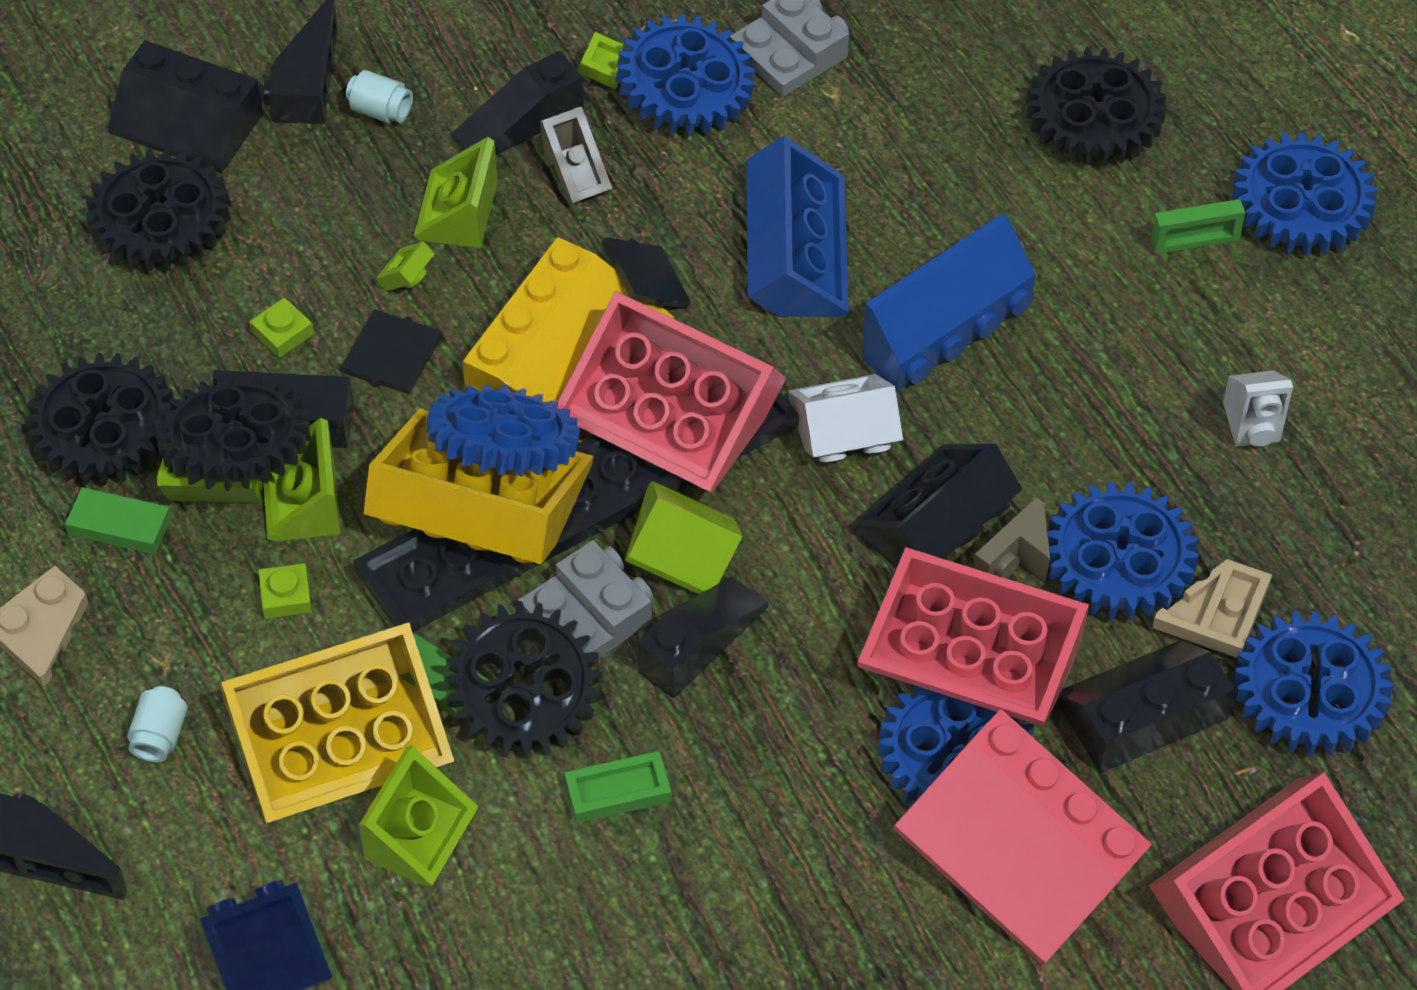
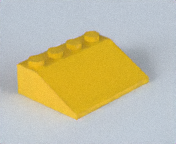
M557 237L462 361L465 388L466 386H471L478 391H482L483 385L487 384L492 389L500 390L505 385L509 388L510 392L514 393L522 388L526 389V395L530 397L543 394V402L559 401L614 292L617 291L629 297L615 269L598 255ZM640 302L674 319V316L664 308H660L656 304ZM580 428L578 443L593 434Z
M420 408L369 464L363 514L379 518L381 522L388 525H403L421 530L430 537H446L467 543L468 546L476 550H491L509 555L521 563L542 564L559 540L592 466L593 456L576 451L575 457H569L568 465L558 463L556 471L543 467L541 475H537L529 469L524 470L523 476H518L514 471L507 470L505 475L502 476L498 474L495 468H489L485 472H480V465L474 463L464 467L462 466V458L447 459V451L435 450V442L428 441L429 433L426 432L429 410Z
M409 622L221 682L220 689L266 824L382 786L407 746L415 747L436 768L455 762ZM410 672L415 686L401 678L400 675Z

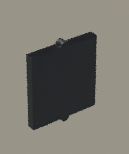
M608 237L604 239L602 245L629 298L635 301L656 304L660 308L665 305L687 309L691 304L661 246L638 243L635 239H630V241Z
M374 309L341 366V371L344 374L371 382L372 387L381 385L410 395L442 337V331L413 322L409 316L400 318Z

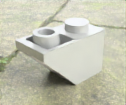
M1274 370L1231 375L1228 377L1223 405L1235 447L1246 445L1265 446L1272 442H1280L1293 390L1291 379Z

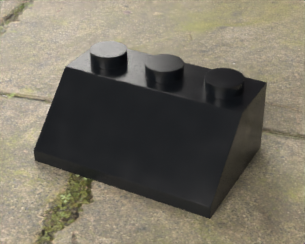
M144 40L122 71L108 131L110 134L163 152L165 148H169L171 156L177 157L185 150L187 151L189 162L201 156L204 167L214 165L216 172L222 174L263 115L258 80Z
M943 444L852 522L849 527L856 536L895 567H898L905 547L948 560L947 556L958 546L965 545L978 536V528L986 521L1004 513L1011 505L1009 501L1023 489L997 444Z
M1181 640L1061 690L1056 702L1097 769L1102 773L1228 720L1235 688L1210 651Z

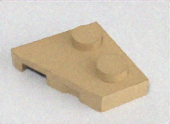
M1226 559L1211 571L1207 579L1197 581L1185 590L1183 598L1168 610L1160 609L1155 615L1153 628L1237 658L1239 651L1243 652L1245 640L1251 633L1270 586L1272 574Z
M53 566L0 608V648L42 687L49 683L52 677L51 667L59 651H65L72 637V627L80 621L88 605L86 593L58 567Z

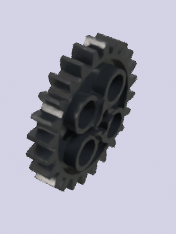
M1085 47L1083 57H1078L1074 51L1068 50L1067 61L1054 56L1052 67L1043 64L1040 66L1039 76H1032L1031 88L1027 90L1026 118L1031 119V132L1040 131L1039 142L1041 144L1053 141V154L1065 149L1068 150V161L1073 160L1079 154L1083 155L1085 165H1089L1093 157H1098L1101 164L1107 166L1109 156H1114L1117 161L1124 163L1126 152L1139 157L1141 146L1152 147L1153 137L1160 136L1162 124H1164L1166 94L1160 93L1161 81H1151V69L1138 71L1140 60L1135 59L1127 64L1124 62L1123 52L1117 54L1114 59L1109 58L1107 48H1103L1099 56H1093L1090 48Z
M165 148L161 157H155L153 151L147 149L146 158L143 160H139L133 153L129 154V165L125 166L115 161L114 168L116 173L101 172L102 184H92L91 186L93 197L86 199L88 207L86 217L94 242H99L103 254L112 251L115 263L127 257L130 269H134L140 261H144L147 271H152L156 262H162L167 271L170 270L172 260L178 259L184 266L188 265L187 255L190 253L200 258L204 257L202 245L216 247L215 234H225L224 221H228L231 218L229 206H231L223 176L217 177L214 165L204 168L201 156L189 162L187 151L185 150L176 158H171L169 148Z
M97 353L93 364H88L81 356L78 357V368L73 370L70 366L63 363L61 365L63 376L59 378L55 375L47 374L46 379L49 388L36 387L34 389L37 401H29L27 404L30 416L25 417L28 429L27 434L31 448H35L38 461H47L49 472L54 473L62 469L64 480L66 481L73 478L76 473H80L83 485H87L93 475H98L101 484L106 485L109 474L115 473L118 479L123 482L126 479L125 470L131 468L136 473L142 474L141 462L143 460L154 464L158 462L155 450L158 449L156 424L162 422L161 411L171 410L170 400L174 399L172 389H167L165 377L155 376L152 365L141 369L137 357H134L124 365L120 353H116L111 362H105L102 353Z
M237 375L234 383L227 384L223 377H218L217 386L213 387L202 381L200 382V391L198 393L185 389L183 390L184 401L171 399V410L161 411L162 422L156 424L159 455L163 456L164 466L173 467L175 477L187 474L188 484L190 485L205 479L206 489L209 490L217 482H223L225 491H229L233 483L239 481L245 489H249L251 479L257 478L264 484L269 483L268 473L273 472L281 476L285 475L284 464L297 465V454L306 453V442L311 441L308 409L303 408L302 398H293L290 387L279 391L278 381L276 380L266 386H262L260 376H256L250 383H244L242 375Z
M518 601L515 614L509 615L506 608L499 604L497 619L492 620L486 613L481 612L479 613L481 627L479 630L469 624L464 626L463 633L468 642L454 639L452 649L460 657L447 658L445 668L457 674L444 678V688L458 691L447 697L448 707L462 706V709L455 717L456 724L459 725L471 721L472 725L468 732V738L472 740L481 733L485 734V750L489 751L498 741L503 743V755L507 758L513 746H520L524 759L529 758L531 746L538 745L542 754L546 756L549 754L550 740L552 739L563 748L567 746L566 730L579 736L582 734L583 726L578 717L592 720L595 710L586 702H598L601 691L589 685L601 682L602 672L589 668L598 662L599 654L598 652H583L590 643V636L584 635L575 639L573 635L577 629L578 622L574 620L564 627L560 625L561 610L557 609L549 618L543 617V605L538 602L533 613L526 614L523 602ZM534 639L542 645L543 651L535 656H527L518 649L517 645L522 640ZM554 656L560 658L559 663L541 668L550 658ZM486 663L494 664L501 669L503 674L497 680L486 681L478 676L476 670ZM519 672L524 678L533 674L531 686L527 687L523 682L513 685L515 673ZM559 678L568 684L570 690L562 696H554L545 690L543 684L549 679ZM503 690H507L495 702L488 703L486 701L488 696H493ZM519 703L528 710L529 715L524 720L512 721L503 714L502 710L508 704Z

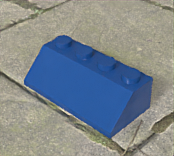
M782 136L747 159L748 298L779 317H843L849 313L845 176L786 136Z
M1002 213L865 303L862 359L884 380L893 384L895 391L899 392L911 383H919L929 374L931 369L945 360L955 359L967 345L979 337L985 338L997 328L998 324L1013 314L1020 315L1032 303L1035 272L1009 219Z

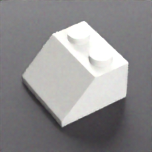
M876 374L788 391L790 405L799 415V426L797 427L804 450L812 457H819L820 462L844 459L847 457L846 451L863 448L864 453L886 451L891 449L890 442L903 440L895 386Z

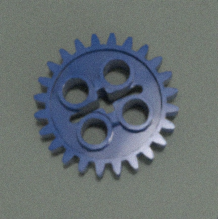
M679 14L677 23H671L666 15H662L660 26H657L651 20H647L645 30L633 29L632 39H625L623 49L619 52L616 66L618 67L616 81L621 82L619 94L629 95L628 108L641 107L639 119L642 120L649 116L655 117L654 128L657 129L664 122L669 123L670 134H675L678 127L683 126L688 136H692L694 127L699 126L708 135L712 123L723 130L725 129L727 119L736 122L740 110L747 109L755 84L753 82L755 68L749 67L751 54H741L744 43L742 41L730 43L732 33L730 30L718 34L716 32L717 22L715 21L709 24L707 28L701 26L700 16H696L692 24L686 23L683 14Z
M1299 132L1297 141H1291L1283 133L1278 145L1270 138H1266L1263 149L1253 146L1250 157H1242L1240 168L1236 170L1232 199H1240L1245 210L1243 226L1257 225L1254 236L1256 238L1263 237L1266 234L1270 235V247L1273 248L1282 241L1286 243L1287 253H1291L1295 246L1298 245L1302 246L1305 255L1309 256L1312 246H1318L1325 255L1328 254L1330 243H1333L1342 250L1345 247L1347 238L1356 242L1360 230L1366 231L1368 229L1370 218L1373 217L1376 206L1377 187L1371 186L1374 175L1373 173H1363L1366 164L1364 160L1351 161L1353 149H1348L1342 153L1337 151L1339 144L1337 140L1326 146L1322 144V135L1320 134L1315 137L1313 142H1308L1303 132Z
M484 384L482 391L466 386L465 393L452 389L450 390V396L439 395L438 402L431 403L426 432L429 433L428 441L435 442L436 451H447V459L462 458V466L464 467L475 463L480 465V472H485L489 468H495L498 474L502 476L505 475L507 470L514 471L518 476H523L524 470L528 469L537 475H541L543 467L556 471L558 463L568 465L569 457H575L580 427H577V418L569 417V409H558V401L543 402V394L530 397L526 395V389L523 388L514 393L510 392L509 388L505 385L500 390H495L489 385Z
M1113 482L1108 483L1106 493H1101L1096 486L1090 485L1087 499L1078 492L1073 493L1072 504L1069 505L1062 502L1059 505L1058 516H1051L1049 530L1047 531L1050 552L1049 578L1050 580L1060 579L1058 591L1060 594L1074 591L1073 600L1082 603L1086 600L1090 602L1091 615L1096 614L1101 607L1107 608L1109 620L1115 618L1118 610H1124L1128 620L1133 621L1135 610L1141 608L1144 614L1150 618L1153 616L1155 603L1161 608L1168 610L1171 598L1181 599L1184 594L1185 585L1191 586L1199 556L1196 553L1198 538L1191 536L1192 522H1180L1183 511L1181 507L1169 511L1166 509L1168 496L1165 495L1157 501L1151 500L1150 487H1147L1141 495L1134 494V487L1131 482H1128L1124 492H1118ZM1089 565L1100 566L1101 568L1090 567ZM1136 572H1143L1148 575L1137 574Z
M1296 611L1293 612L1290 624L1288 625L1278 616L1274 617L1271 630L1263 625H1259L1256 637L1246 638L1243 652L1239 651L1235 665L1236 669L1233 677V684L1237 685L1235 701L1245 702L1242 711L1243 718L1257 716L1254 726L1256 733L1269 728L1272 731L1269 743L1273 745L1282 737L1288 739V752L1291 753L1297 748L1299 743L1305 744L1307 754L1310 757H1313L1316 746L1323 745L1326 753L1329 756H1333L1337 743H1340L1348 752L1353 750L1356 738L1366 743L1369 740L1372 729L1379 730L1381 728L1384 715H1387L1391 704L1390 696L1394 687V683L1388 680L1391 665L1380 664L1384 653L1383 649L1368 650L1371 635L1367 634L1357 639L1353 636L1356 624L1351 623L1342 630L1337 627L1338 619L1336 615H1333L1327 624L1320 623L1317 611L1312 612L1309 622H1303L1301 616ZM1310 649L1317 651V667L1314 680L1315 691H1318L1314 703L1316 718H1311L1308 714V702L1311 694V677L1308 675L1311 666ZM1282 658L1291 659L1295 663L1286 662ZM1331 663H1338L1344 667H1337ZM1280 699H1288L1296 704H1288ZM1333 703L1339 704V705H1341V706L1344 707V708H1342V709L1335 708V707H1333V706L1330 705V704H1333Z
M913 685L911 697L900 693L896 707H888L885 722L881 723L879 733L881 740H879L877 751L878 756L884 757L881 773L892 774L889 784L890 789L905 787L902 800L904 804L916 798L919 799L966 747L964 744L967 741L969 743L997 712L931 690L927 691ZM950 716L958 717V718L962 719L963 721H953V720L949 719L948 717H950ZM1011 717L1032 736L1034 731L1033 724H1022L1023 720ZM980 723H985L984 725L980 726L977 730L975 729L973 731V729L977 727ZM915 746H926L931 750L923 751L919 750ZM942 766V768L937 773L930 774L933 771H935L938 767L940 768Z

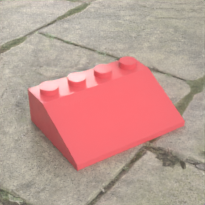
M615 291L558 401V409H569V417L577 418V427L713 493L766 419L786 377L773 366Z
M905 547L859 657L857 667L996 712L1002 709L1011 717L1044 727L1068 678L1083 639L1089 604Z
M1002 709L977 733L892 828L1042 966L1152 845Z
M1325 772L1296 779L1149 885L1175 928L1232 990H1285L1405 900Z

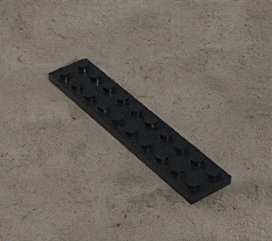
M780 392L766 419L739 457L799 426L798 413ZM596 435L580 441L576 451L592 455L593 463L559 540L544 562L640 511L647 487L651 481L673 491H678L691 483ZM413 529L353 561L355 572L394 627L409 622L412 632L539 565L537 563H521L514 560L512 556L491 550H476L468 546L467 543L446 537H430L418 529Z

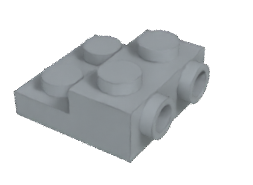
M770 0L762 5V17L732 34L729 42L742 41L744 44L741 54H751L749 67L755 68V72L784 97L848 57L849 29L840 16L835 15L830 18L823 12L820 0Z
M594 540L555 564L556 575L518 600L523 602L526 614H532L538 602L543 605V617L549 618L557 609L561 610L559 624L563 627L569 622L576 620L578 624L573 636L576 639L589 635L591 638L590 643L583 652H598L599 658L652 623L651 601H653V594L649 586L640 577L631 580L622 571L624 564L619 554L611 546L601 549Z

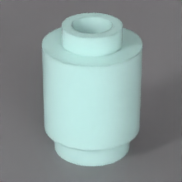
M363 70L358 76L355 75L350 79L346 89V99L349 100V106L352 111L389 124L394 121L402 123L410 112L413 92L406 89L402 82Z
M157 686L153 690H146L141 693L127 735L130 741L129 751L134 756L148 762L158 763L165 761L167 755L175 750L188 710L186 702L181 699V695L177 691L169 687Z

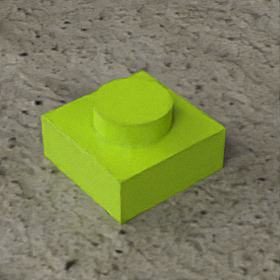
M594 32L577 71L616 90L619 83L616 81L618 69L616 66L619 52L623 49V44Z
M424 241L400 248L375 279L386 291L404 286L411 288L426 275L427 270L424 267L435 253Z
M285 297L249 321L251 332L278 358H281L314 335L313 323Z
M306 563L258 570L265 619L312 612Z

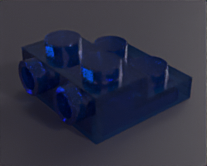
M282 879L270 882L254 890L256 898L237 904L235 898L217 902L206 908L208 916L200 918L202 932L225 990H307L332 980L331 972L297 882L285 886Z

